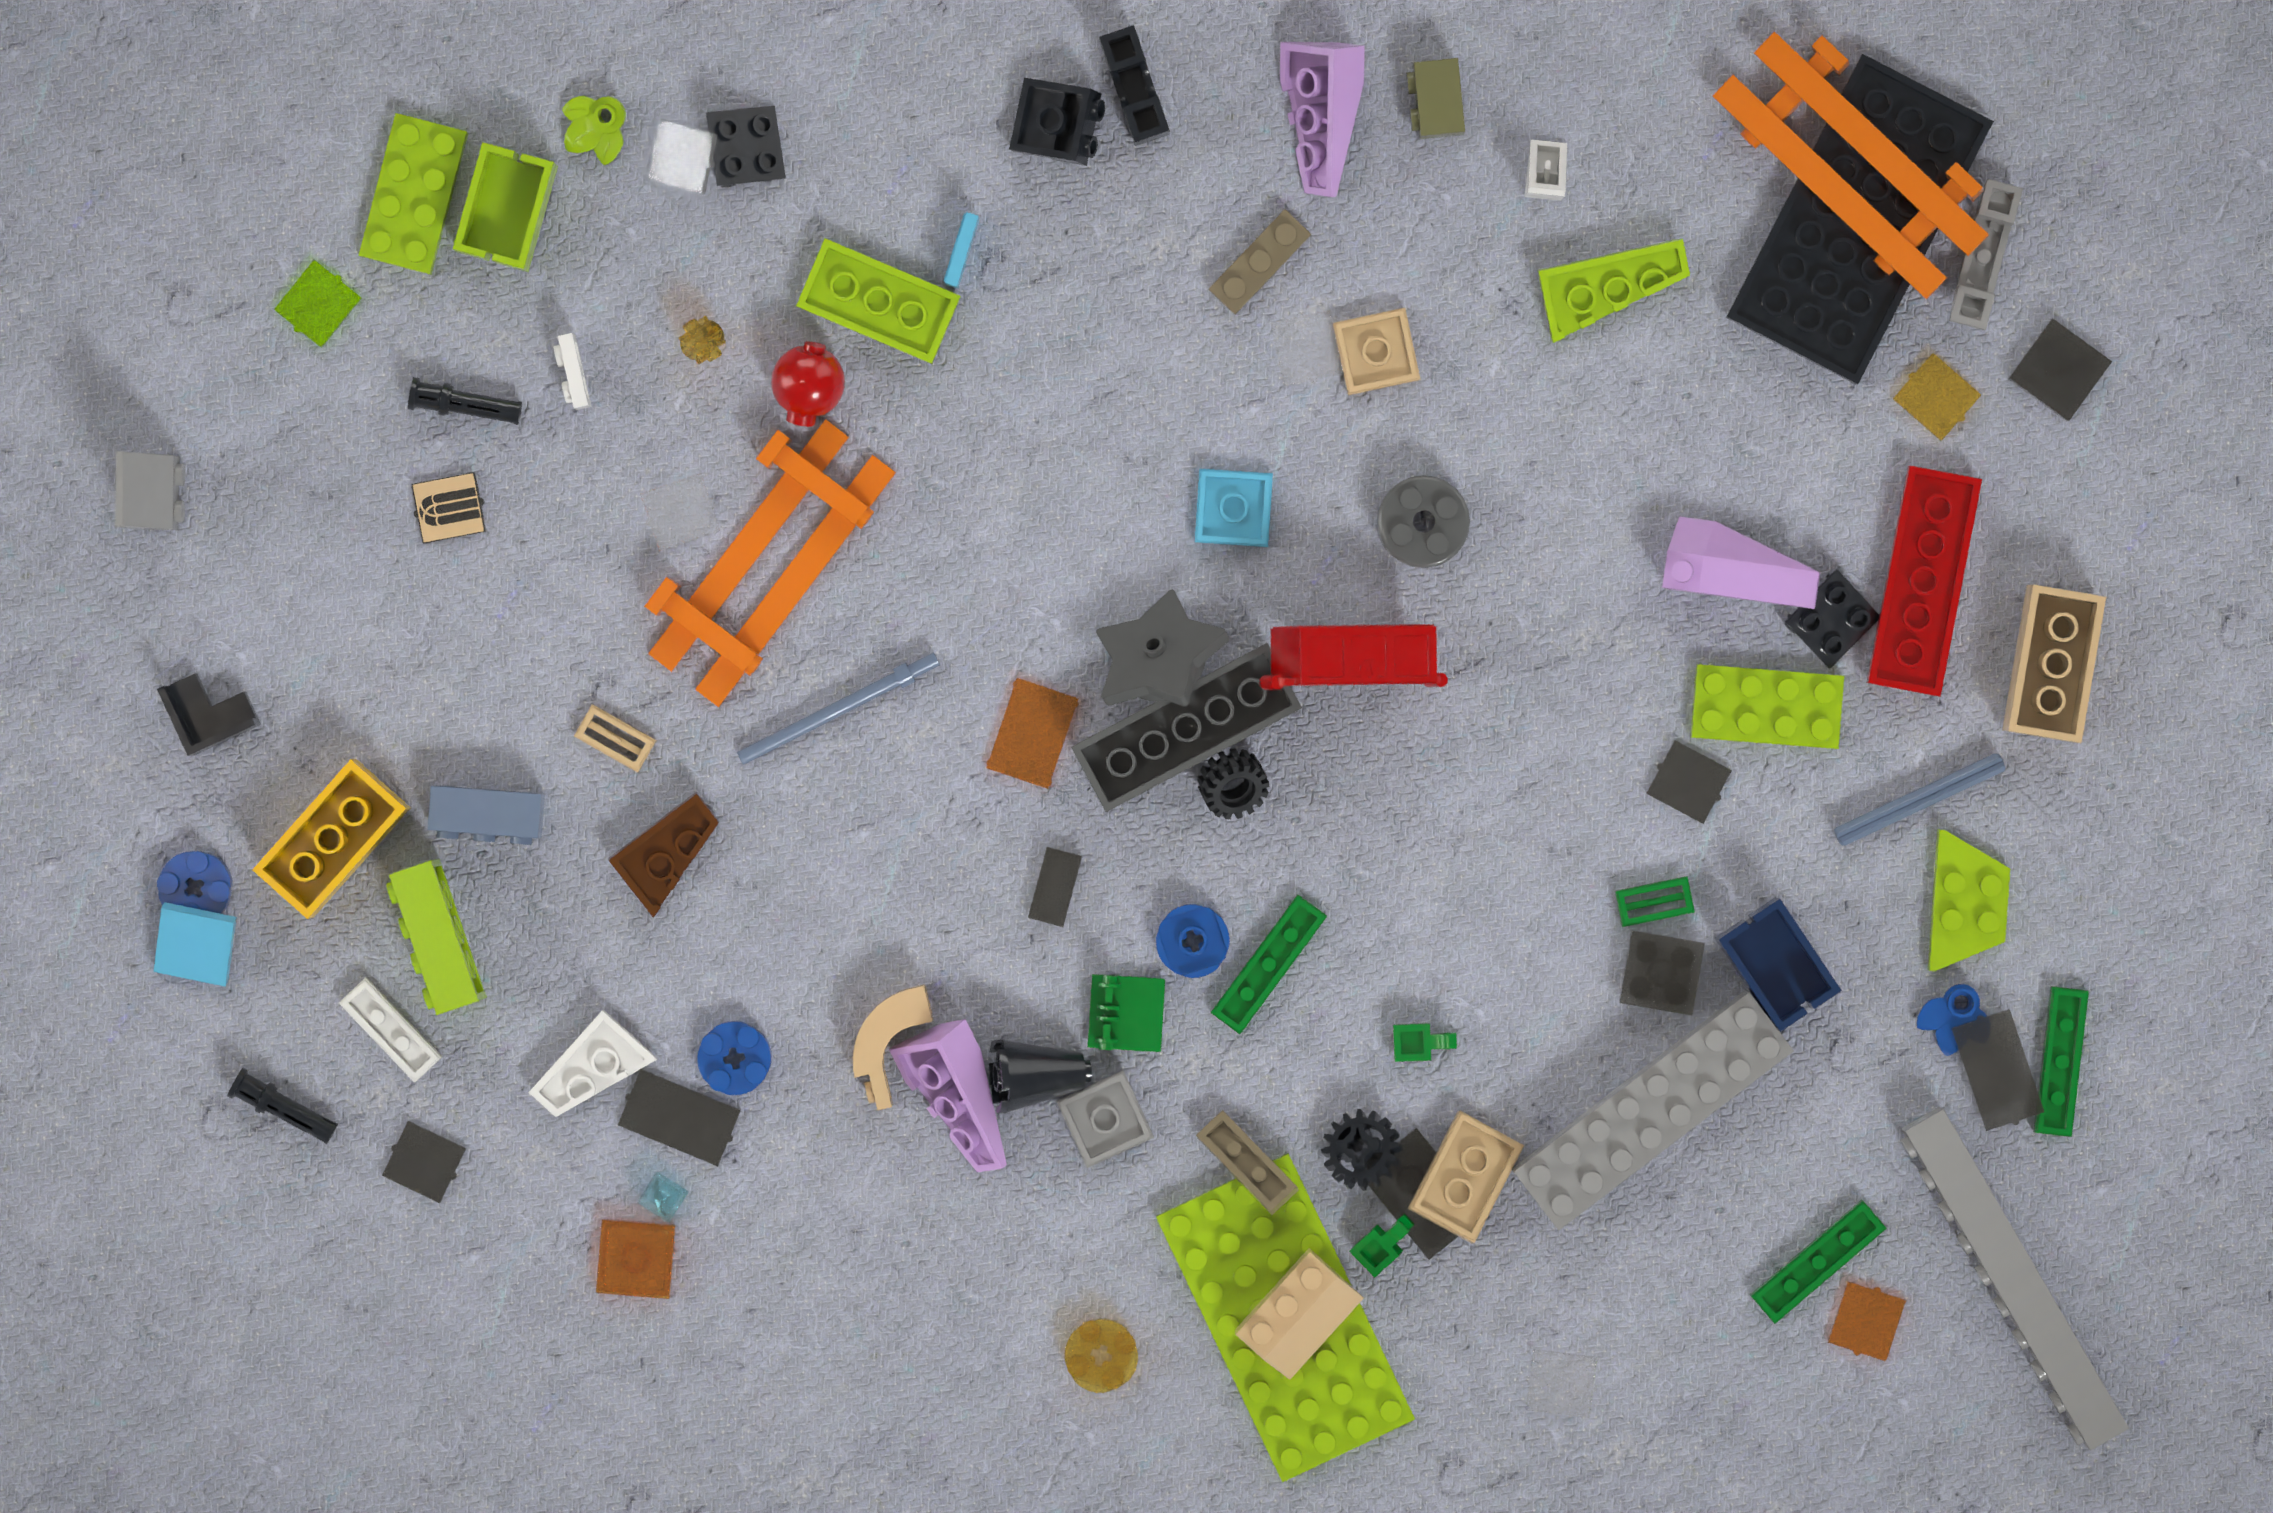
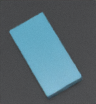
M968 212L963 215L943 280L946 286L959 288L980 220L978 215Z

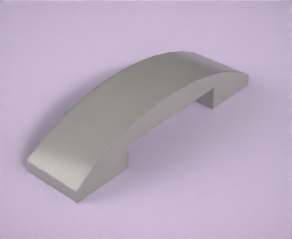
M1991 179L1986 180L1974 221L1989 236L1969 256L1964 253L1949 321L1986 330L1995 297V286L2011 226L2016 218L2023 188Z

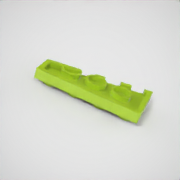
M1682 238L1537 270L1553 343L1595 323V321L1613 312H1618L1628 307L1629 304L1646 296L1648 297L1690 276Z

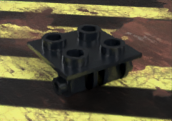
M775 106L706 113L717 186L727 188L742 183L786 179Z
M1837 569L1831 575L1827 574L1825 576L1826 580L1818 587L1815 609L1799 607L1792 615H1787L1788 619L1784 624L1812 650L1828 669H1831L1879 619V614Z

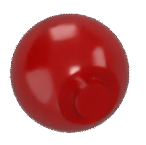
M806 341L804 346L794 347L779 358L772 372L771 386L776 401L787 410L786 421L799 426L812 427L815 425L816 416L829 413L839 403L845 388V376L840 362L832 353L826 351L824 344Z

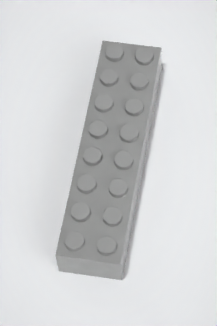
M1744 990L1516 1164L1512 1170L1559 1231L1790 1055L1794 1050L1752 995Z

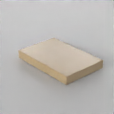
M1461 1110L1458 1111L1408 1209L1471 1244L1475 1243L1524 1145Z

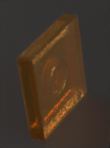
M602 1219L596 1293L670 1299L676 1224Z

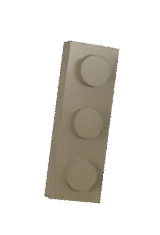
M1284 209L1208 290L1236 315L1312 234Z
M1223 1110L1196 1134L1198 1140L1271 1215L1299 1191L1298 1187Z

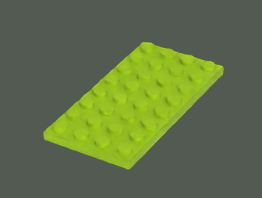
M1289 1153L1272 1161L1298 1187L1299 1191L1273 1215L1236 1178L1156 1215V1219L1282 1483L1415 1420L1360 1303L1290 1380L1264 1361L1235 1335V1329L1308 1248L1351 1285Z

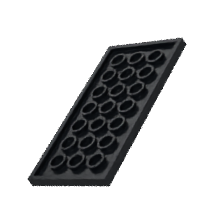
M1864 54L1860 56L1841 93L1845 99L1940 188L1949 181L1946 177V172L1955 162L1968 173L1994 122ZM1828 123L1825 124L1812 150L1900 232L1919 210ZM1797 178L1726 318L1858 385L1910 284L1896 270L1887 275L1873 261L1878 256V253ZM1938 228L1917 248L1924 256Z

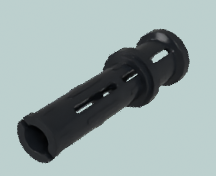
M413 377L408 399V409L414 410L418 407L438 411V414L441 416L455 412L518 425L522 402L456 391L454 386L448 383L439 386L420 382V378Z
M244 1067L240 1070L227 1094L229 1098L237 1097L254 1106L255 1112L264 1114L266 1111L314 1136L326 1145L328 1144L338 1123L277 1092L278 1088L275 1087V1084L271 1082L265 1084L252 1077Z

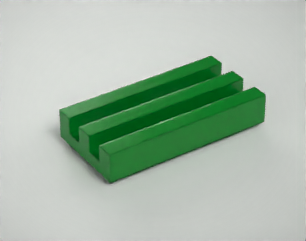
M1688 876L1615 891L1622 927L1695 913ZM1682 886L1683 892L1625 903L1624 897ZM1685 900L1686 906L1628 918L1627 911Z

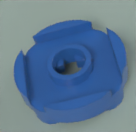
M187 851L176 855L166 863L157 880L158 896L162 906L166 902L222 914L228 907L233 887L232 876L225 863L217 856L202 851ZM190 878L194 881L201 879L205 885L201 887L203 893L201 897L198 898L195 894L188 895L186 889L189 887L187 881Z
M1186 904L1170 911L1160 923L1156 936L1157 952L1164 965L1174 973L1188 978H1199L1214 972L1226 958L1230 945L1229 932L1224 920L1211 908L1198 904ZM1193 930L1195 935L1202 934L1204 941L1198 945L1199 950L1193 952L1190 946L1184 947L1182 944V940L1187 938L1186 932Z
M729 1021L717 1025L702 1039L698 1050L697 1062L703 1079L713 1090L727 1095H742L754 1090L766 1078L772 1063V1053L768 1040L755 1027L742 1021ZM730 1048H736L737 1053H744L745 1060L740 1061V1068L734 1069L731 1063H725L724 1057L729 1055Z

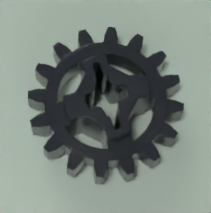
M1357 1109L1356 1118L1353 1119L1347 1113H1344V1123L1342 1125L1334 1121L1331 1123L1335 1130L1334 1134H1324L1323 1138L1330 1144L1329 1147L1321 1149V1153L1325 1157L1330 1158L1324 1163V1166L1328 1171H1333L1332 1177L1338 1183L1344 1179V1185L1348 1189H1352L1357 1182L1362 1191H1366L1370 1181L1377 1187H1380L1381 1181L1379 1177L1385 1175L1391 1179L1393 1175L1389 1167L1391 1165L1400 1166L1401 1162L1394 1156V1153L1403 1151V1147L1398 1142H1394L1400 1137V1134L1395 1128L1390 1129L1392 1123L1386 1117L1380 1120V1116L1376 1111L1372 1110L1367 1118L1362 1109ZM1370 1129L1381 1133L1383 1139L1380 1140L1378 1137H1372ZM1364 1143L1368 1146V1148H1363ZM1341 1160H1344L1346 1163L1351 1162L1354 1171L1343 1167Z

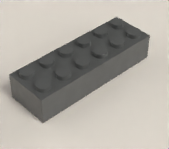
M1268 643L1198 679L1193 685L1187 706H1181L1167 700L1157 701L1071 747L1105 812L1116 808L1302 708L1291 686H1284L1279 690H1265L1261 688V677L1271 675V648Z

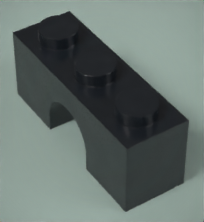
M1132 25L1100 36L1099 42L1134 145L1138 146L1170 135V129L1159 97L1155 91L1135 26Z

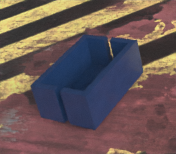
M1775 897L1748 915L1752 922L1748 924L1745 920H1740L1716 936L1715 940L1762 1010L1779 1032L1808 1014L1805 1008L1800 1006L1801 1004L1806 1002L1810 1008L1816 1009L1842 990L1782 900Z

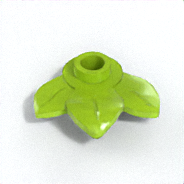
M577 96L569 100L562 108L564 115L572 121L565 133L564 144L566 151L583 153L593 149L603 165L611 163L618 156L624 144L620 130L626 119V111L623 104L611 96H604L597 100L587 96ZM604 108L608 109L612 114L609 122L604 121L601 117V112Z

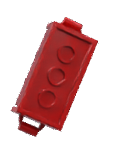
M1434 624L1273 627V629H1270L1271 675H1264L1260 679V686L1265 690H1279L1284 686L1424 684V686L1431 688L1444 687L1448 683V677L1445 673H1437V626H1434Z

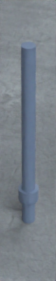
M934 652L909 665L905 662L893 668L892 674L738 751L737 754L742 764L745 765L900 685L902 688L916 682L914 678L940 666V663Z

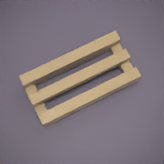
M594 704L589 708L574 735L579 740L638 773L657 741ZM594 715L646 743L645 746L641 749L592 721ZM589 727L638 755L637 760L633 761L585 734V731Z

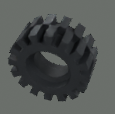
M1234 748L1230 749V755L1226 756L1223 750L1218 753L1220 757L1218 760H1215L1213 757L1207 760L1210 767L1203 765L1200 769L1203 776H1198V788L1209 810L1213 811L1215 816L1220 818L1223 814L1225 819L1231 820L1232 814H1235L1237 819L1243 818V811L1247 810L1250 815L1255 812L1252 807L1254 804L1260 807L1264 803L1261 797L1267 798L1268 796L1267 788L1270 787L1268 777L1253 753L1249 755L1247 750L1241 749L1239 754L1237 749ZM1236 778H1245L1236 788L1222 790L1229 781Z

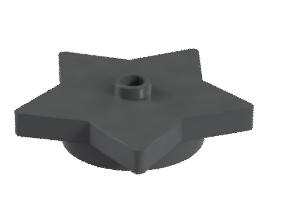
M1170 589L1140 619L1096 630L1100 641L1112 659L1101 697L1107 706L1135 698L1147 701L1167 700L1181 706H1187L1193 685L1200 678L1206 660L1222 648L1230 638L1224 628L1188 619L1178 596L1173 589Z

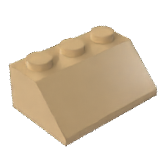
M1308 1248L1235 1329V1335L1264 1361L1290 1380L1364 1297Z

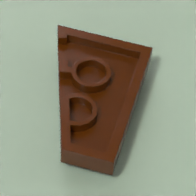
M695 792L610 856L608 861L654 918L671 890L679 882L684 871L718 825L719 820L699 794Z

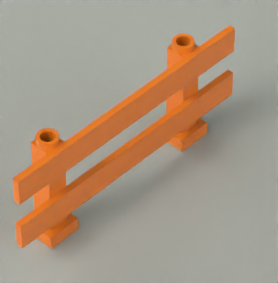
M1774 31L1754 54L1786 85L1765 105L1742 82L1732 75L1712 97L1745 127L1740 135L1752 147L1756 149L1760 144H1763L1878 253V256L1873 261L1887 275L1896 270L1927 300L1947 277L1917 248L1938 228L1959 249L1969 256L1989 234L1959 204L1966 197L1973 202L1983 192V187L1957 162L1946 172V177L1949 181L1942 188L1938 187L1825 80L1833 70L1840 76L1849 66V60L1821 35L1812 45V50L1815 52L1814 56L1806 62ZM1803 101L1919 210L1900 232L1784 123Z
M826 419L799 454L788 446L792 441L780 430L775 432L756 460L769 469L773 464L777 465L785 471L784 475L691 598L687 601L680 596L677 591L681 586L671 578L666 577L644 606L657 616L664 611L674 619L648 653L671 672L697 638L721 655L695 689L717 707H720L744 673L751 676L763 661V658L759 656L760 652L856 526L862 529L874 514V511L870 509L871 505L896 474L895 471L872 455L846 490L829 478L823 471L848 440L849 436ZM810 490L830 505L832 509L736 636H733L713 621L712 618Z

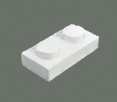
M573 333L558 336L559 345L554 346V353L558 367H565L567 381L562 382L566 403H573V407L576 410L592 407L576 335Z

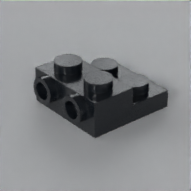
M1024 77L1009 150L1046 157L1055 161L1087 166L1088 158L1095 156L1098 147L1097 137L1093 136L1095 124L1100 122L1105 114V102L1101 100L1102 93L1091 88Z

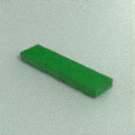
M1297 894L1210 1013L1238 1034H1241L1327 918V915Z
M2050 987L2033 1130L2035 1133L2072 1137L2089 996L2088 990Z
M1861 1199L1751 1293L1750 1296L1772 1322L1776 1324L1887 1228Z

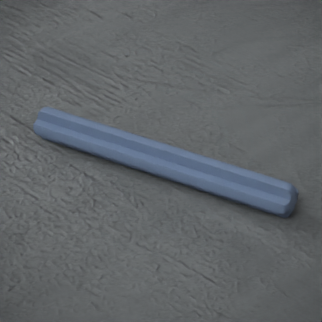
M1997 753L1985 757L1834 829L1835 836L1840 845L1846 846L2004 772L2006 768L2003 759Z

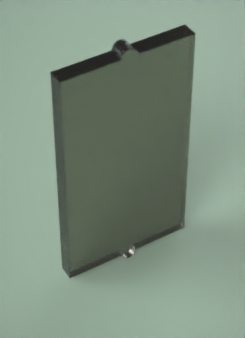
M2010 1009L1985 1017L1980 1014L1976 1020L1952 1027L1986 1131L2010 1123L2018 1125L2019 1120L2044 1113Z
M640 1069L631 1093L625 1096L628 1101L618 1126L718 1167L728 1142L733 1140L731 1134L741 1110Z

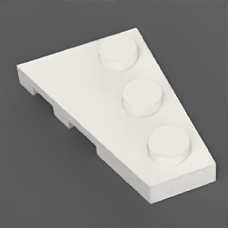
M602 1010L528 1093L557 1117L656 1061L658 1058L605 1010Z

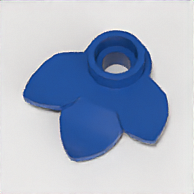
M1965 984L1953 985L1945 992L1943 997L1928 1000L1920 1010L1916 1022L1918 1029L1935 1030L1937 1044L1945 1056H1950L1960 1050L1968 1038L1975 1042L1986 1044L1991 1030L1989 1017L1979 1008L1980 998L1978 993L1972 987ZM1963 995L1966 997L1967 1005L1965 1008L1957 1009L1955 1007L1954 1000L1957 996Z

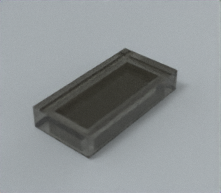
M1051 847L1046 848L1028 918L1064 927L1082 860L1081 855Z

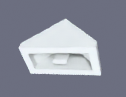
M1540 140L1530 141L1525 197L1559 201L1565 197L1567 143Z

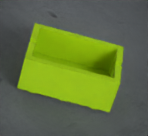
M482 142L452 249L458 253L490 261L492 254V261L497 264L529 272L558 165L552 161L521 153L520 161L522 163L517 162L519 154L515 151Z

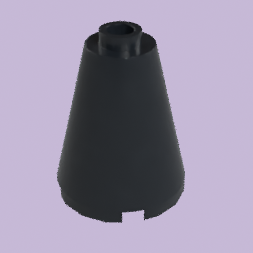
M1002 1039L991 1042L989 1053L996 1052V1062L989 1063V1082L993 1104L1000 1103L995 1110L996 1113H1008L1084 1090L1086 1082H1091L1092 1080L1090 1060H1085L1080 1052Z

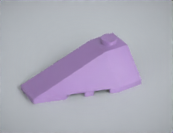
M1280 42V82L1282 91H1288L1292 112L1287 114L1290 125H1295L1299 145L1295 151L1304 193L1326 197L1337 196L1364 85L1365 46L1339 42Z
M1679 517L1667 550L1662 588L1815 609L1820 572L1716 521Z
M966 1019L938 1024L890 1048L889 1051L906 1084L912 1091L916 1088L919 1089L930 1103L927 1110L934 1118L939 1115L950 1128V1139L977 1172L1003 1169L1007 1163L983 1056Z

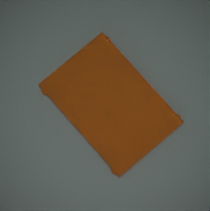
M1017 678L1013 682V690L992 753L986 762V768L1048 789L1052 784L1051 779L1075 708L1079 705V698Z

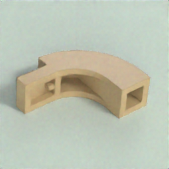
M926 984L901 990L883 1000L868 1015L858 1032L853 1050L854 1078L869 1075L870 1081L864 1082L869 1104L876 1102L877 1111L893 1106L884 1066V1055L889 1041L903 1029L933 1022L934 1020Z

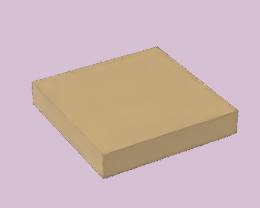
M1405 308L1333 323L1348 396L1421 380Z

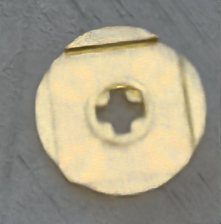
M1097 1318L1084 1321L1071 1333L1066 1343L1064 1358L1068 1372L1080 1387L1091 1392L1105 1393L1119 1388L1131 1379L1138 1363V1350L1134 1336L1123 1324L1108 1318ZM1101 1345L1107 1346V1353L1112 1355V1359L1110 1361L1104 1360L1102 1365L1095 1364L1096 1357L1090 1355L1092 1349L1099 1350Z

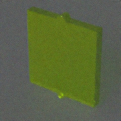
M313 260L274 310L294 326L295 332H302L323 348L362 297L344 284L340 275L334 276L320 263Z

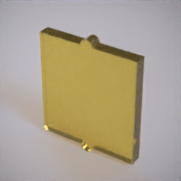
M1932 353L1916 372L1909 373V380L1892 399L1936 438L1942 441L1958 422L1965 420V413L1979 399L1981 394Z

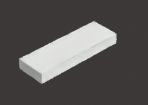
M367 977L339 1002L414 1083L442 1058L441 1054Z

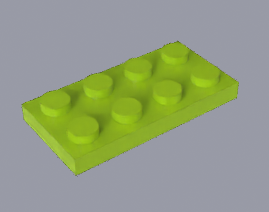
M395 113L358 256L432 275L468 137L467 131Z
M824 238L796 307L933 364L961 296Z
M1696 664L1690 738L1839 749L1844 676Z

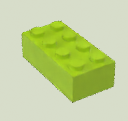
M440 858L389 874L391 882L386 883L387 891L392 904H399L403 916L398 919L401 933L405 940L411 939L415 952L410 954V958L416 974L422 973L427 987L422 989V994L429 1010L434 1008L436 1015L487 998Z

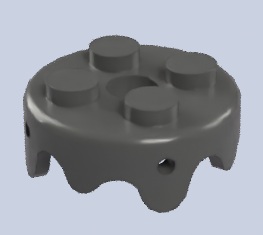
M1422 475L1410 477L1399 482L1386 494L1378 510L1377 527L1383 547L1398 561L1410 567L1430 568L1447 562L1460 551L1469 533V510L1463 496L1450 483L1437 477ZM1427 511L1432 514L1434 526L1429 532L1424 533L1416 530L1413 525V518L1416 513Z

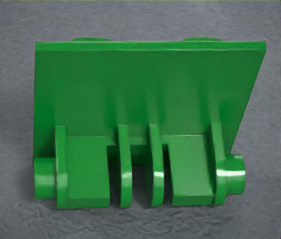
M1092 974L1087 1048L1161 1052L1165 979Z

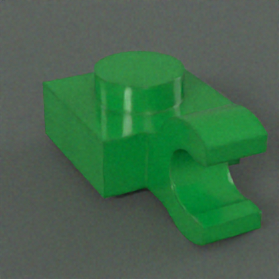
M1430 1023L1393 1024L1395 1062L1431 1061V1049H1457V1032L1431 1034Z
M1404 1213L1386 1232L1377 1224L1349 1252L1375 1278L1402 1253L1403 1250L1396 1243L1410 1231L1409 1229L1414 1226V1223Z

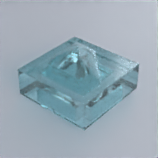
M656 1172L637 1201V1204L665 1222L670 1223L689 1191L661 1173Z

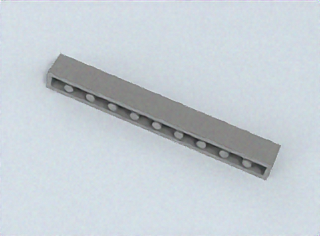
M1937 1107L1901 1128L1905 1135V1138L1900 1140L1901 1144L1911 1159L1916 1156L1924 1168L1919 1171L1923 1182L1929 1191L1934 1188L1937 1190L1942 1199L1937 1204L1948 1223L1953 1220L1955 1221L1961 1232L1956 1235L1959 1244L1966 1254L1973 1252L1979 1265L1974 1267L1977 1275L1985 1287L1991 1284L1998 1295L1993 1299L1995 1306L2003 1318L2010 1316L2016 1326V1329L2011 1331L2013 1337L2022 1350L2028 1347L2035 1360L2030 1362V1365L2040 1382L2047 1380L2053 1392L2048 1394L2057 1412L2059 1414L2064 1411L2066 1412L2072 1423L2067 1426V1429L2078 1446L2084 1443L2089 1450H2093L2129 1429L1944 1109Z

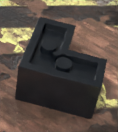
M197 673L171 685L157 688L187 756L197 755L261 725L246 691L212 706Z

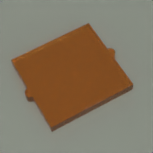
M1847 1281L1828 1343L1852 1350L1856 1356L1864 1354L1886 1361L1906 1300L1883 1293L1879 1287L1871 1289Z

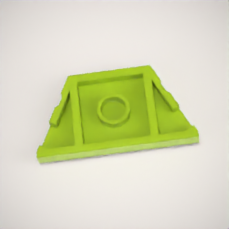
M1937 829L1928 971H1937L2002 944L2006 939L2010 868L1943 829Z

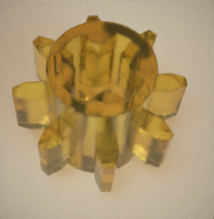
M704 316L699 320L693 318L682 326L686 333L678 337L685 356L696 360L697 364H701L706 360L711 362L722 355L718 347L725 344L726 340H724V332L718 323L708 320L707 316Z

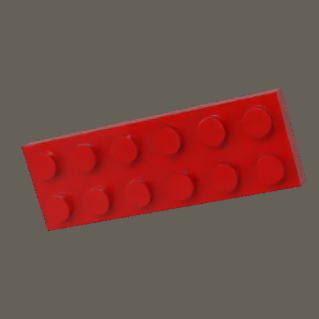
M1911 465L1908 466L1866 683L1941 697L1982 479Z

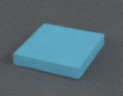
M1199 469L1195 543L1268 547L1273 473Z
M164 902L160 914L153 972L226 987L229 980L237 917Z

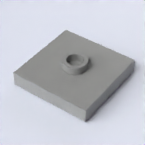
M1124 1070L1085 1087L1084 1090L1074 1092L1057 1100V1104L1087 1168L1154 1138Z

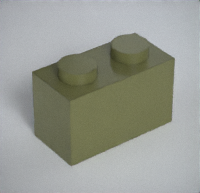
M1458 58L1414 62L1412 66L1413 72H1406L1408 94H1415L1416 109H1410L1412 131H1419V140L1464 135L1465 123Z

